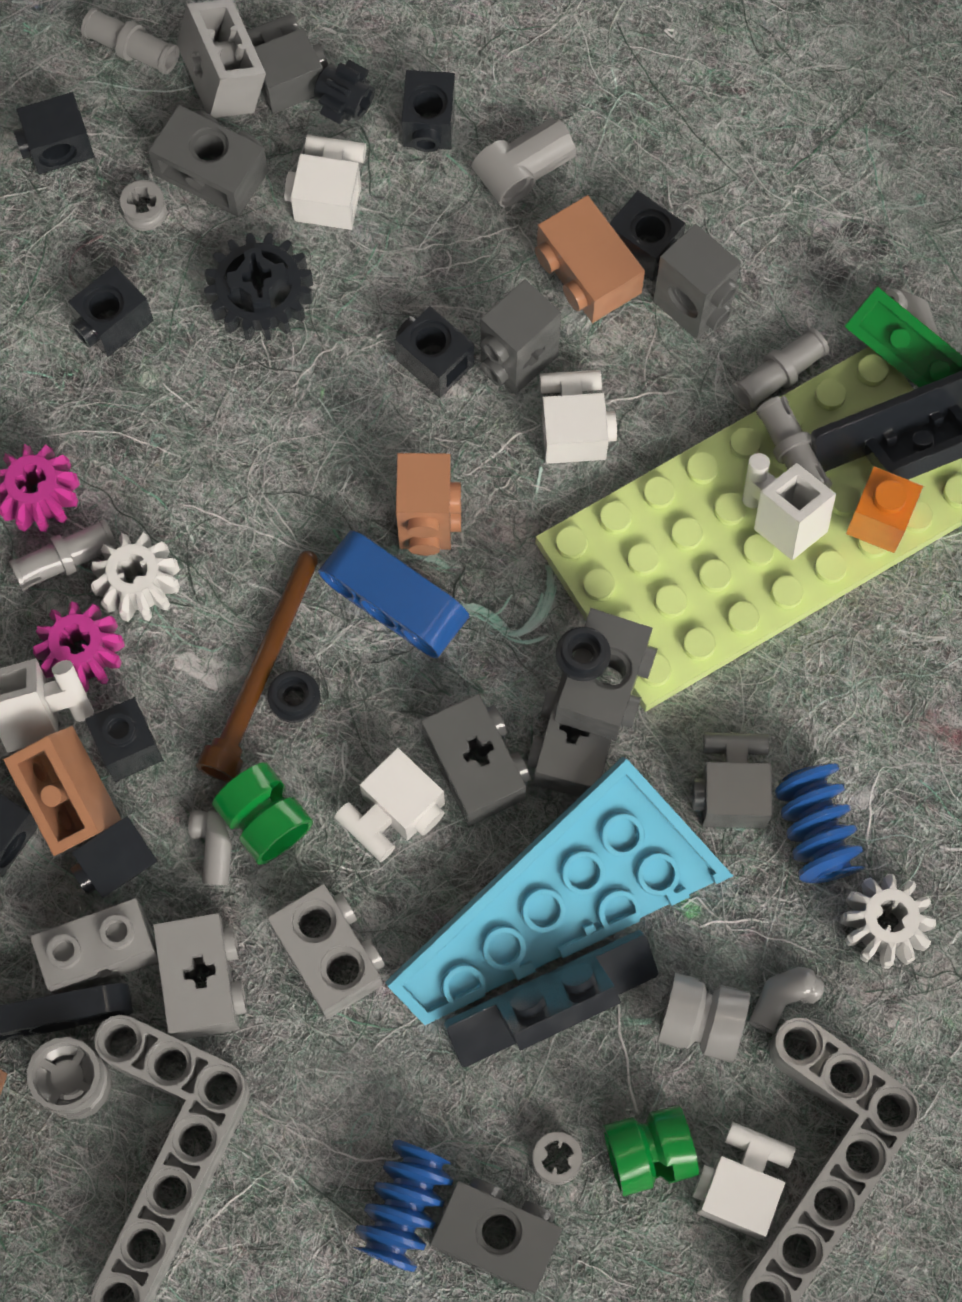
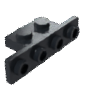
M962 371L813 430L811 433L812 449L824 472L866 456L873 467L875 466L909 480L961 459Z
M637 930L446 1020L444 1027L461 1066L468 1067L514 1044L521 1051L621 1003L620 994L656 978L659 972L646 936L641 930Z

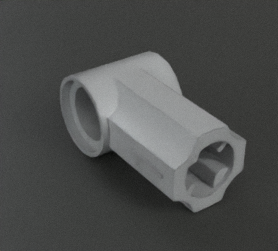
M552 117L511 143L499 140L488 145L476 156L472 163V169L499 205L508 207L523 199L532 190L536 180L576 156V146L572 141L570 132L561 120L557 121Z

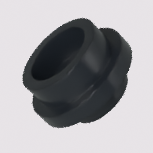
M576 627L570 629L558 641L556 647L557 665L567 677L573 680H594L605 672L610 662V645L605 636L593 628ZM579 648H585L592 653L593 659L587 663H580L574 659L573 652Z
M291 670L281 673L272 681L268 689L267 698L270 709L276 717L285 722L299 723L314 715L319 707L321 695L319 686L312 676L302 671ZM291 691H300L304 694V699L300 704L292 706L285 702L286 695Z

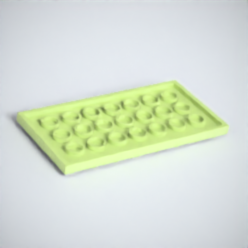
M867 347L782 396H785L789 401V406L802 431L811 434L817 428L914 389L902 373L870 347ZM756 410L537 535L535 544L585 620H587L590 608L653 628L648 645L658 648L648 679L640 676L637 677L632 692L634 695L642 697L640 705L646 712L962 526V458L909 479L912 482L923 485V488L895 553L846 534L873 469V465L867 457H861L826 471V476L832 482L830 489L836 493L828 532L795 559L791 560L754 530L758 507L749 508L742 501L748 462L751 455L756 453L766 455L770 460L768 472L776 479L788 470L785 464L779 463L775 458L773 450L776 446L762 420L758 417Z

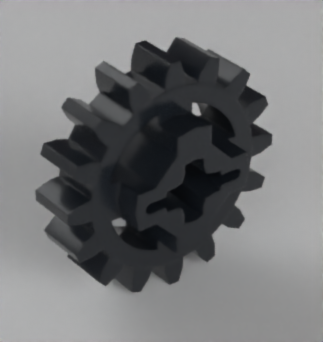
M247 233L246 245L239 246L232 239L227 241L230 253L226 256L215 252L213 260L217 269H206L204 273L206 282L209 285L204 288L207 303L212 304L210 308L214 320L225 318V328L230 334L239 326L242 327L245 340H251L255 330L262 331L266 341L271 340L272 329L275 327H279L285 334L291 332L289 319L292 317L303 321L305 319V312L301 304L308 305L313 302L312 289L309 288L314 285L312 272L306 269L307 263L304 253L293 255L292 242L288 239L279 247L275 246L272 233H267L263 243H256L252 233ZM256 276H260L261 284L264 285L262 288V298L258 297L257 289L254 288L256 286Z

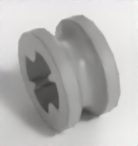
M146 180L134 181L127 185L121 193V210L123 211L125 221L130 227L139 231H149L159 227L165 220L167 208L164 195L155 183ZM150 199L151 206L147 205L148 212L138 213L135 205L140 206L139 200Z
M552 1132L544 1135L536 1143L533 1150L532 1166L536 1175L542 1181L551 1185H563L570 1182L578 1174L582 1165V1151L579 1143L572 1136L563 1132ZM558 1143V1150L561 1149L563 1144L571 1151L572 1155L566 1161L569 1168L567 1172L557 1174V1168L555 1167L553 1172L550 1173L543 1167L542 1163L548 1156L545 1148L550 1144Z

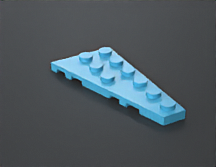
M621 757L385 983L424 1025H427L485 997L486 992L515 978L520 980L536 972V968L546 963L578 952L640 922V918L668 904L673 906L689 898V894L712 883L718 884L733 877V875L630 761Z

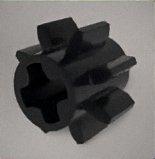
M348 60L346 64L340 62L338 66L329 64L320 74L314 89V96L319 99L318 103L323 105L320 114L339 125L344 119L350 121L351 117L355 120L361 119L369 109L375 94V88L369 85L370 81L366 79L369 70L351 60Z

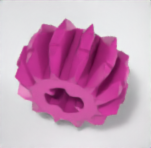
M24 444L21 451L22 457L16 459L13 455L7 453L4 455L3 460L8 469H0V516L7 522L15 519L18 529L24 532L35 521L39 530L46 533L49 519L54 517L60 523L66 522L67 516L62 507H77L78 498L73 490L79 487L80 482L77 474L70 472L72 466L66 456L60 455L55 457L52 448L46 444L34 455L31 447ZM38 484V491L33 493L32 486Z
M71 601L68 607L69 615L64 617L61 616L59 611L51 609L49 616L54 625L52 627L46 625L37 626L36 633L43 642L33 646V654L36 659L43 661L40 667L45 678L54 677L52 668L56 663L69 660L72 662L85 692L89 690V679L96 677L99 683L107 685L109 679L104 668H120L122 661L114 652L121 650L125 646L123 637L115 633L118 627L116 620L113 616L101 618L102 612L99 606L94 604L89 606L82 614L78 603ZM85 640L87 645H81L84 651L73 654L70 648L76 650L74 643Z

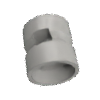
M675 973L667 997L657 1043L679 1049H688L694 1042H699L704 1056L733 1063L745 1026L750 993L720 985L710 994L707 993L705 983L700 982L698 978Z
M71 1037L54 1038L41 1045L32 1055L27 1068V1085L33 1098L54 1114L70 1120L84 1119L98 1112L106 1103L112 1088L111 1072L106 1062L83 1041Z

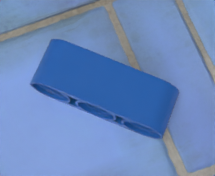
M353 530L348 532L318 570L320 577L336 592L432 658L438 659L470 617L466 609L449 594L373 541Z

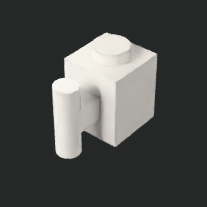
M307 135L305 154H300L296 172L289 171L285 183L284 198L285 201H289L292 204L294 221L352 230L361 190L359 163H364L366 143Z
M601 370L540 373L541 394L561 393V396L543 397L542 401L545 464L606 460L608 442L617 441L615 411H606L604 393L582 394V391L602 390Z
M762 453L753 454L748 462L742 501L749 508L758 507L754 530L793 560L828 532L836 493L798 463L794 464L776 479L768 472L769 458Z
M36 658L0 668V738L7 753L23 749L50 734L58 732L59 710L69 708L74 720L79 722L85 721L86 718L93 715L92 705L71 661L63 660L53 666L52 672L56 680L52 682H47Z
M397 748L360 784L362 798L372 808L362 815L348 802L340 808L334 818L378 861L382 862L395 849V846L382 832L391 825L407 841L417 831L422 836L427 834L441 820L445 813L441 809L445 804L444 791Z
M732 1122L724 1143L745 1151L741 1163L721 1156L716 1161L714 1168L704 1165L692 1197L701 1200L697 1211L698 1215L760 1240L767 1235L785 1185L784 1181L763 1173L767 1160L788 1169L796 1147Z

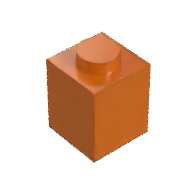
M874 466L846 534L895 553L905 533L923 485Z

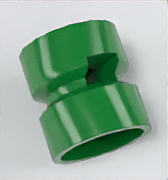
M267 762L256 764L240 773L220 790L212 802L215 810L231 830L239 828L242 830L239 840L258 865L266 864L285 853L302 839L313 825L312 819L295 797H283L286 787Z
M679 1104L649 1112L645 1123L640 1124L634 1117L603 1125L608 1156L622 1197L652 1189L657 1178H662L666 1183L671 1184L699 1176L694 1143L685 1115Z

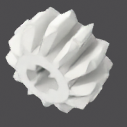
M143 532L138 537L136 543L131 544L128 535L121 533L119 537L121 547L114 549L110 545L103 544L101 551L106 560L92 562L91 570L98 578L92 582L91 588L96 596L103 597L101 605L106 612L110 613L119 609L122 620L129 622L135 611L139 610L143 619L150 621L152 618L150 607L156 605L160 609L168 610L170 603L165 594L178 593L180 585L173 576L179 572L180 568L176 559L168 558L170 551L164 542L161 541L152 546L150 536ZM138 571H143L145 576H137ZM126 578L134 579V582L128 583Z
M887 874L883 878L881 888L872 878L865 879L861 884L863 894L852 891L846 898V902L854 911L844 912L840 922L845 926L857 929L845 938V942L848 946H854L862 941L867 946L860 955V959L864 962H868L875 952H879L881 967L889 969L893 965L895 954L905 965L912 963L915 960L913 948L925 951L931 944V941L923 932L930 931L936 926L935 918L920 914L930 906V898L926 896L914 901L910 895L915 890L916 883L911 880L901 890H897L896 879L893 874ZM883 911H886L885 917L892 913L898 919L899 923L894 927L893 932H890V925L884 930L878 924L877 920L883 914Z

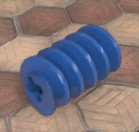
M836 763L819 764L791 772L783 777L782 781L784 782L776 787L775 790L776 797L779 800L789 802L781 809L782 818L785 821L795 822L787 829V838L794 842H802L793 849L792 856L797 862L808 863L798 872L799 880L805 883H825L850 876L865 869L863 866H851L850 863L851 859L863 852L862 846L845 845L844 839L857 831L856 825L839 824L838 821L840 817L851 811V807L848 804H833L832 798L846 790L844 784L827 783L826 778L840 769Z
M394 1140L392 1149L403 1161H385L383 1170L394 1182L375 1183L374 1191L385 1203L366 1204L364 1212L375 1222V1225L356 1226L355 1233L364 1241L366 1246L353 1248L403 1271L415 1272L417 1265L405 1253L407 1249L425 1250L427 1244L415 1233L416 1228L433 1229L436 1222L424 1212L426 1206L443 1207L445 1201L433 1190L434 1186H452L454 1180L442 1169L444 1164H451L449 1161L405 1141Z

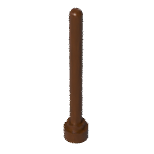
M303 551L297 558L220 738H213L211 745H205L196 767L210 777L229 783L238 776L244 762L240 758L243 750L239 745L318 564V557L312 551Z

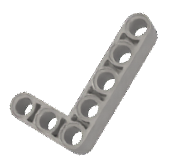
M117 1015L103 1021L96 1031L94 1038L95 1049L100 1058L115 1070L181 1100L184 1104L93 1288L91 1302H107L109 1293L120 1284H127L131 1287L134 1293V1302H153L248 1105L250 1088L243 1074L232 1064L132 1017ZM122 1031L135 1032L137 1043L132 1053L125 1057H114L110 1048L113 1038ZM176 1053L184 1055L187 1066L183 1075L172 1081L162 1080L159 1069L164 1058ZM225 1076L235 1079L237 1091L231 1101L220 1105L210 1101L209 1089L216 1079ZM199 1127L209 1129L212 1142L208 1151L201 1156H188L184 1150V1140L187 1134ZM171 1179L183 1180L187 1192L185 1200L175 1209H164L159 1202L160 1188ZM154 1231L160 1238L161 1247L159 1254L150 1262L140 1263L134 1255V1242L140 1234Z
M807 1018L790 1019L776 1031L769 1044L771 1060L781 1072L851 1122L741 1283L736 1294V1302H750L752 1289L758 1283H766L772 1286L777 1292L779 1302H798L915 1127L920 1116L917 1098L907 1087ZM798 1033L804 1036L810 1045L809 1058L796 1060L790 1057L783 1046L785 1035ZM844 1066L854 1073L856 1078L854 1092L842 1093L835 1089L830 1081L832 1067ZM880 1099H891L900 1106L903 1117L900 1126L890 1127L879 1119L877 1105ZM850 1144H860L870 1152L872 1166L868 1173L855 1172L848 1166L846 1151ZM819 1190H829L839 1197L841 1213L835 1221L826 1220L817 1213L814 1199ZM789 1236H797L803 1239L809 1246L810 1259L804 1268H795L784 1259L782 1254L783 1244Z

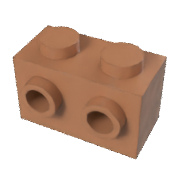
M588 195L538 224L535 254L539 263L549 274L552 272L556 273L564 284L563 292L569 304L576 311L583 310L592 323L642 293L645 270Z
M397 453L396 518L400 549H409L411 553L416 555H435L440 550H451V532H461V482H451L450 454Z
M73 725L50 734L3 759L53 856L95 836L122 820Z

